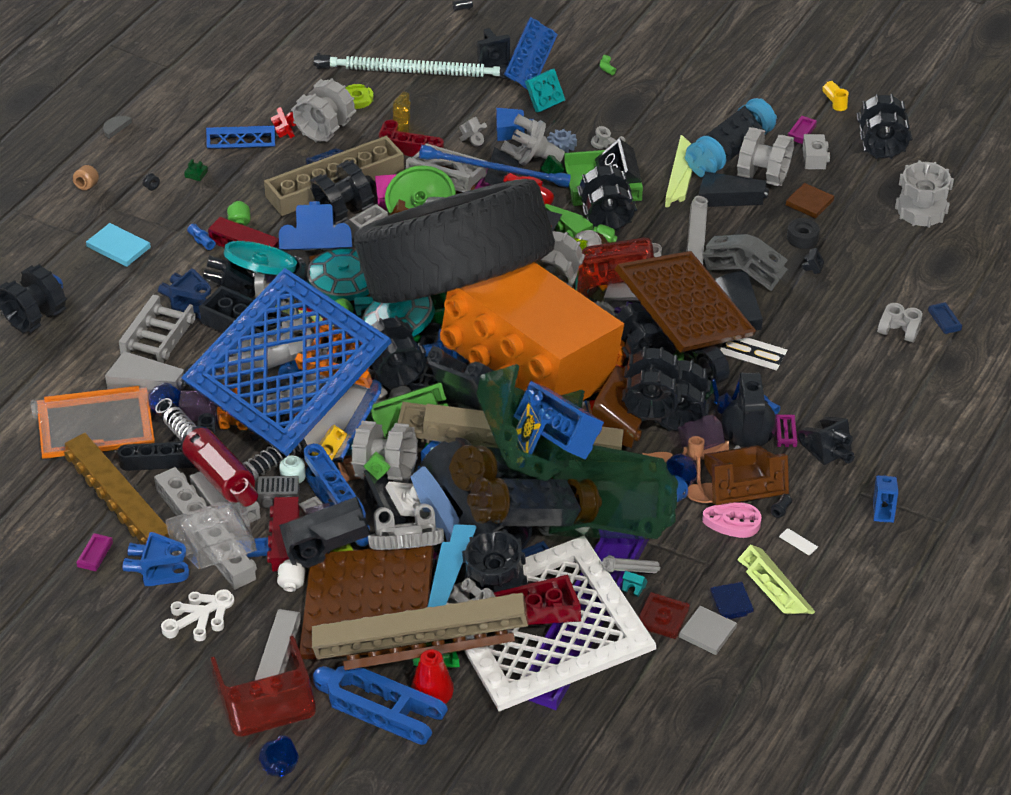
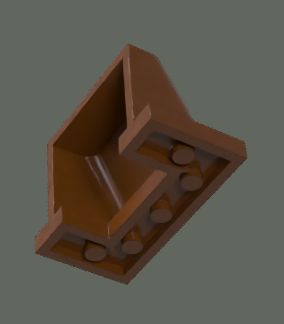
M758 445L704 454L705 467L712 477L713 504L715 505L789 494L788 455L786 454L775 455Z

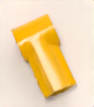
M833 81L827 82L823 86V92L833 102V109L837 111L846 110L848 106V91L840 89Z

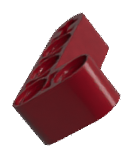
M386 120L379 132V138L387 136L405 156H415L420 151L421 145L425 144L444 148V141L440 137L400 132L396 120Z

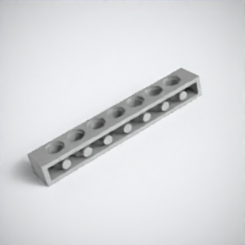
M174 467L154 476L156 491L232 588L236 590L256 580L255 571L257 567L252 559L249 560L244 548L237 545L235 537L226 531L224 523L217 520L215 512L212 509L209 510L204 498L197 495L193 485H189L184 473H180Z

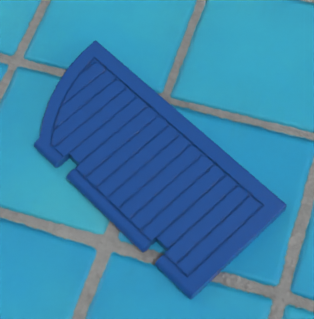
M373 380L370 388L366 391L344 430L347 436L332 461L341 460L345 457L352 440H354L356 429H358L362 421L366 420L373 408V404L381 394L382 386L379 381Z

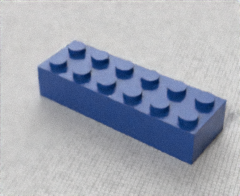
M530 381L513 417L520 421L529 401V390L534 391V396L538 394V391H541L543 399L535 405L537 411L539 412L542 408L545 410L546 415L548 410H551L554 415L553 419L545 425L541 435L565 451L586 459L592 451L593 444L600 434L604 422L554 391Z

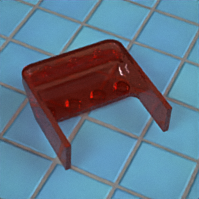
M638 238L584 248L582 254L585 257L582 264L579 265L577 291L587 298V291L590 287L624 282L615 271L616 266L621 263L654 258L651 240L649 238Z
M294 635L290 636V647L296 670L237 686L227 687L224 685L215 656L210 657L213 677L233 734L246 736L305 720L315 715L316 703L311 683Z

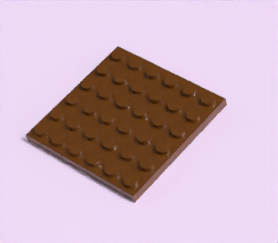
M692 251L621 263L615 268L620 278L627 284L631 292L635 294L642 306L646 308L653 320L657 322L664 334L669 337L675 348L680 352L750 337L756 332L754 327Z
M433 545L390 550L364 549L330 552L329 554L327 552L325 554L326 558L322 563L311 566L309 569L299 650L301 660L316 659L312 648V626L428 607L432 578ZM410 645L399 646L402 647V651L411 649ZM390 648L380 649L381 654L390 653ZM361 652L355 654L368 655V652Z

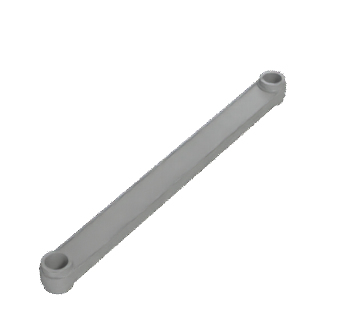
M695 196L690 206L686 252L692 251L703 265L708 201L702 196Z

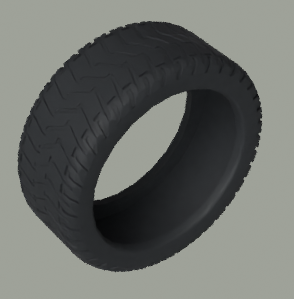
M531 179L498 183L435 200L376 220L354 233V244L370 296L378 303H397L419 299L482 282L536 262L552 252L555 246L554 235L540 187L535 180Z

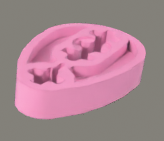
M734 502L714 505L703 511V523L725 535L747 538L755 535L761 526L759 510L747 503Z

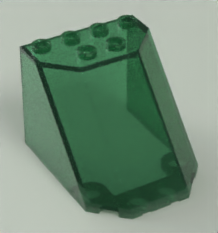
M515 364L481 375L476 394L495 442L508 468L544 481L568 468L571 453L565 451L544 436L540 435L532 454L524 452L518 442L516 428L519 420L513 416L526 392L515 387L519 365ZM579 390L560 396L581 408L585 391Z
M593 445L592 451L586 459L567 451L556 453L553 479H576L579 482L583 479L592 480L597 486L599 496L602 499V505L593 522L582 523L578 521L572 526H549V534L565 537L658 539L666 528L671 527L676 522L675 510L677 508L678 480L674 475L670 474L664 459L596 445Z

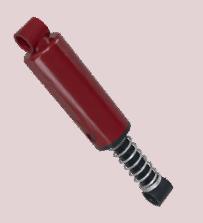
M170 398L161 400L156 405L155 411L170 430L181 440V450L191 463L227 501L239 502L244 507L254 504L258 498V493L254 489L255 478L253 474L210 429L203 426L197 427Z

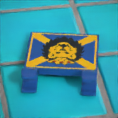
M529 390V401L514 432L527 458L531 457L545 425L554 416L551 410H548L546 415L545 410L542 408L539 412L537 411L535 405L543 399L541 391H538V394L534 396V391Z

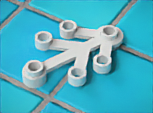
M224 589L219 590L215 595L192 592L188 596L190 604H183L179 601L171 604L173 615L179 616L183 612L191 614L178 621L167 619L161 624L162 634L167 638H174L181 628L198 620L197 627L193 630V635L196 641H203L206 639L205 628L210 612L216 610L215 618L211 620L212 629L214 631L223 630L225 610L234 604V596L230 591ZM201 602L209 603L205 606L199 605Z

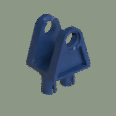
M191 268L183 276L178 273L172 274L170 278L171 286L166 283L160 284L158 293L170 298L173 310L184 312L189 304L193 305L195 318L201 319L199 306L207 300L205 297L211 294V287L196 270Z

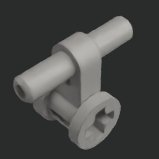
M599 126L595 131L596 135L592 138L591 144L597 149H607L617 140L610 137L611 132L608 128ZM620 136L619 138L625 142V138Z

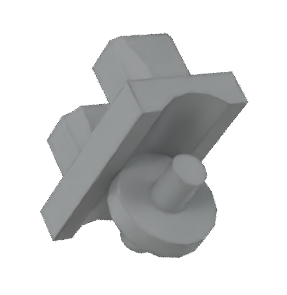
M474 117L459 126L463 134L459 137L461 142L470 137L469 140L472 145H482L484 136L480 131L487 127L486 123L480 124L477 117Z

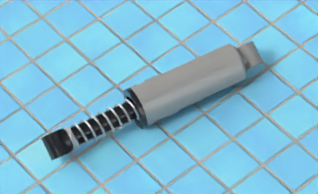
M356 384L351 386L289 455L304 458V448L309 444H319L333 424L344 431L368 388ZM382 384L381 394L376 402L388 394ZM269 446L266 451H261L260 455H255L254 459L250 458L243 465L257 480L260 474L265 475L266 470L271 471L272 466L277 467V463H280L286 456L273 446Z

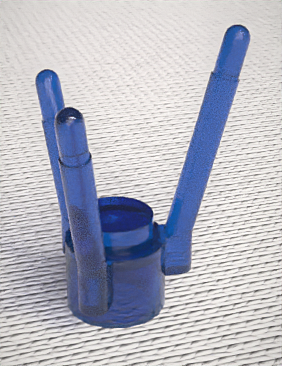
M712 379L715 396L714 402L717 404V411L720 414L737 398L740 388L739 381L731 398L728 393L719 397L716 380Z

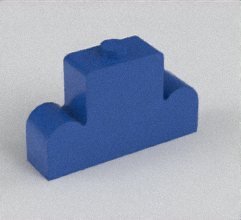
M314 201L309 202V205H298L296 207L297 228H294L292 225H284L279 230V249L282 251L352 248L351 228L345 223H339L334 227L333 207L331 204L320 205V202Z

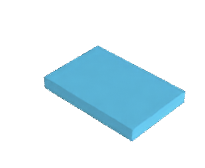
M111 223L86 241L88 248L126 267L151 248L150 242Z

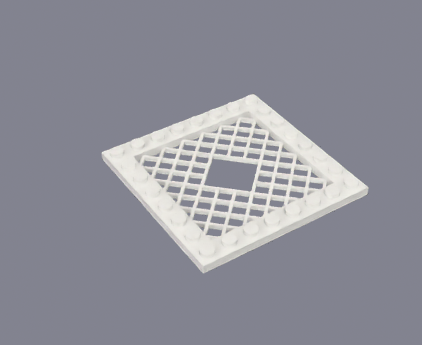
M581 536L526 557V564L523 565L524 575L527 576V583L528 581L539 582L547 580L545 579L547 573L557 575L556 577L568 574L572 584L575 579L584 581L582 587L573 585L574 590L579 592L577 597L580 604L588 605L585 611L581 610V622L563 623L555 640L518 632L519 628H514V630L507 629L508 633L513 632L514 637L525 638L522 644L514 642L502 643L500 645L505 646L502 652L493 650L495 645L466 649L464 651L498 711H501L656 650V643L609 572L603 569L602 561L586 537ZM565 567L575 568L573 574L563 572ZM579 570H581L584 576L577 575ZM463 582L455 584V586L460 588V592L471 600L469 593L461 587ZM588 582L591 585L592 589L586 588ZM582 594H592L591 600L581 599ZM597 596L602 603L594 602ZM450 597L447 601V604L459 603L456 599ZM592 606L602 608L599 614L589 611ZM605 610H607L611 617L604 616ZM586 618H595L594 625L584 623ZM601 620L610 622L608 628L598 625ZM614 624L617 625L620 631L612 629ZM567 625L577 626L575 632L566 631ZM581 628L591 629L589 636L579 634ZM595 631L604 632L603 639L593 637ZM610 634L619 636L618 641L615 642L607 639ZM474 635L465 636L466 640L474 639ZM562 635L572 637L570 642H561ZM576 638L586 640L584 646L574 645ZM529 639L539 641L536 648L526 646ZM590 641L600 643L599 648H588ZM543 642L552 644L550 651L540 649ZM557 646L567 648L564 654L554 651ZM509 647L519 649L517 654L507 653ZM571 649L581 651L577 657L569 656L568 654ZM523 650L533 652L531 658L521 657ZM537 653L547 655L544 662L534 660ZM493 655L499 656L498 661H496ZM551 657L561 659L557 665L551 664L549 661ZM503 659H512L511 666L501 664ZM518 661L528 663L525 670L515 667ZM532 664L542 666L539 672L529 671ZM502 670L508 671L506 676L504 675ZM512 672L522 674L519 680L510 679Z

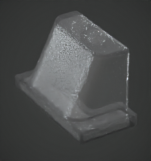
M226 500L166 519L169 538L185 545L186 557L198 569L257 551L255 539L251 534L247 508L239 502L233 503ZM173 551L172 554L177 556L181 554V551Z

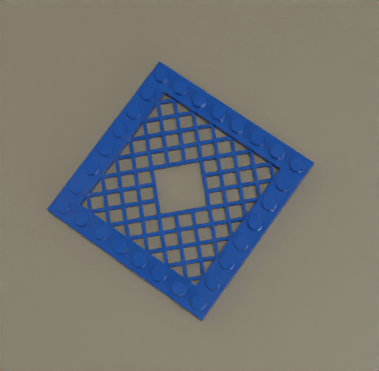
M284 268L181 378L189 386L287 457L392 341L388 336ZM290 298V305L281 306L282 299ZM303 307V313L294 315V308ZM306 307L312 310V312H306ZM290 309V316L281 317L282 310ZM277 312L276 319L268 320L269 313ZM316 315V322L307 324V317ZM319 316H321L325 320L319 321ZM303 318V325L294 326V319ZM290 320V327L281 329V322ZM277 323V330L268 331V324ZM329 324V331L320 333V326ZM264 325V332L255 334V328ZM316 327V334L307 335V328ZM303 329V336L294 338V331ZM290 332V339L281 340V333ZM342 333V340L333 342V335ZM277 334V341L268 343V336ZM346 334L352 338L346 339ZM329 336V343L320 344V337ZM264 337V344L255 345V338ZM316 338V345L307 347V340ZM251 339V346L242 348V342ZM303 341V371L267 377L268 347ZM355 342V349L346 351V344ZM342 345V352L333 353V346ZM329 347V354L320 356V349ZM264 348V355L255 357V350ZM316 350V357L307 358V351ZM251 351V358L242 359V352ZM238 353V360L229 362V355ZM351 354H353V355L346 361V355H351ZM342 356V363L333 365V358ZM329 359V366L320 367V360ZM264 360V367L255 368V361ZM316 361V368L307 370V363ZM251 362V369L242 371V364ZM238 365V371L229 373V366ZM225 367V374L216 375L217 368ZM334 369H339V370L333 375V370H334ZM264 371L262 379L254 380V373ZM329 371V378L320 379V372ZM316 373V380L307 382V374ZM250 374V381L241 382L242 375ZM303 375V383L294 384V377ZM238 376L237 383L228 385L230 377ZM224 378H225V383H224V385H223L222 383H220L219 381H217V380H219V379H224ZM290 378V385L280 387L281 379ZM276 380V388L267 389V382ZM263 383V390L254 392V384ZM326 383V384L320 389V384ZM250 385V392L241 394V387ZM316 385V392L307 393V386ZM303 387V394L294 396V389ZM237 388V394L230 389ZM290 390V397L280 398V391ZM276 392V399L267 401V394ZM263 395V402L254 403V396ZM250 397V404L242 398ZM313 397V398L307 403V398ZM303 399V406L294 408V400ZM290 401V409L280 410V403ZM276 404V411L267 413V405ZM263 406V413L256 409V407ZM290 413V421L280 422V415ZM276 416V422L269 417Z

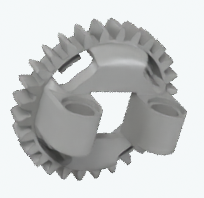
M426 503L416 506L414 511L415 523L395 524L392 511L386 507H380L374 513L375 533L368 536V542L373 550L432 546L444 541V530L436 528L434 509ZM424 507H427L430 511L427 518H421L419 514L420 510ZM383 511H387L389 514V519L386 522H380L378 518L379 514Z

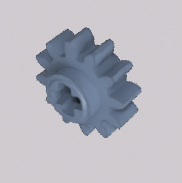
M564 129L560 131L555 130V134L550 132L547 137L548 142L563 149L566 153H569V149L574 151L575 146H577L576 134L571 135V131L567 132Z

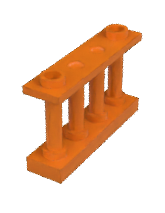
M328 324L320 326V333L329 331ZM312 327L314 334H316V327ZM342 333L333 335V342L342 340ZM346 334V339L352 338ZM314 338L311 346L316 345V338ZM355 342L351 343L349 350L355 349ZM339 345L333 346V353H336ZM316 350L308 351L307 358L314 357ZM298 353L295 361L298 369L303 370V354ZM351 354V355H346V361H347L353 354ZM329 359L320 360V367L329 366ZM316 361L307 363V370L316 368ZM334 369V370H333V375H334L339 369ZM368 369L354 384L370 388L372 379ZM329 371L320 372V375L329 377Z

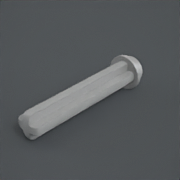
M611 555L605 557L602 561V567L607 572L617 570L657 573V571H660L658 561L614 558Z

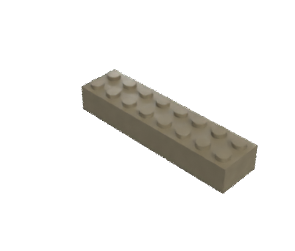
M387 136L264 180L265 196L279 214L283 216L296 211L298 205H309V202L315 201L310 190V180L320 174L322 176L327 174L333 183H337L339 180L336 176V166L344 161L353 160L362 169L365 176H371L375 181V176L393 175L403 171L404 154Z

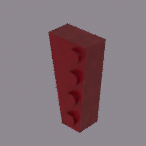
M568 574L493 593L495 597L523 593L527 608L528 625L581 622V605Z

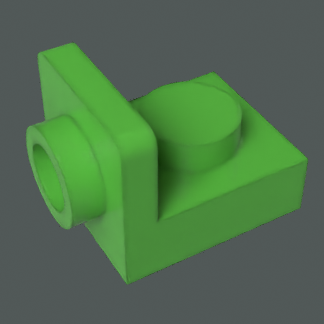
M374 452L363 466L377 480L390 469V465L385 461V457L378 452Z

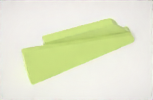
M682 135L668 185L665 207H670L671 202L676 200L679 202L685 200L693 172L685 160L686 149L691 143Z
M750 544L737 559L748 568L747 574L783 613H815L813 608L763 549Z

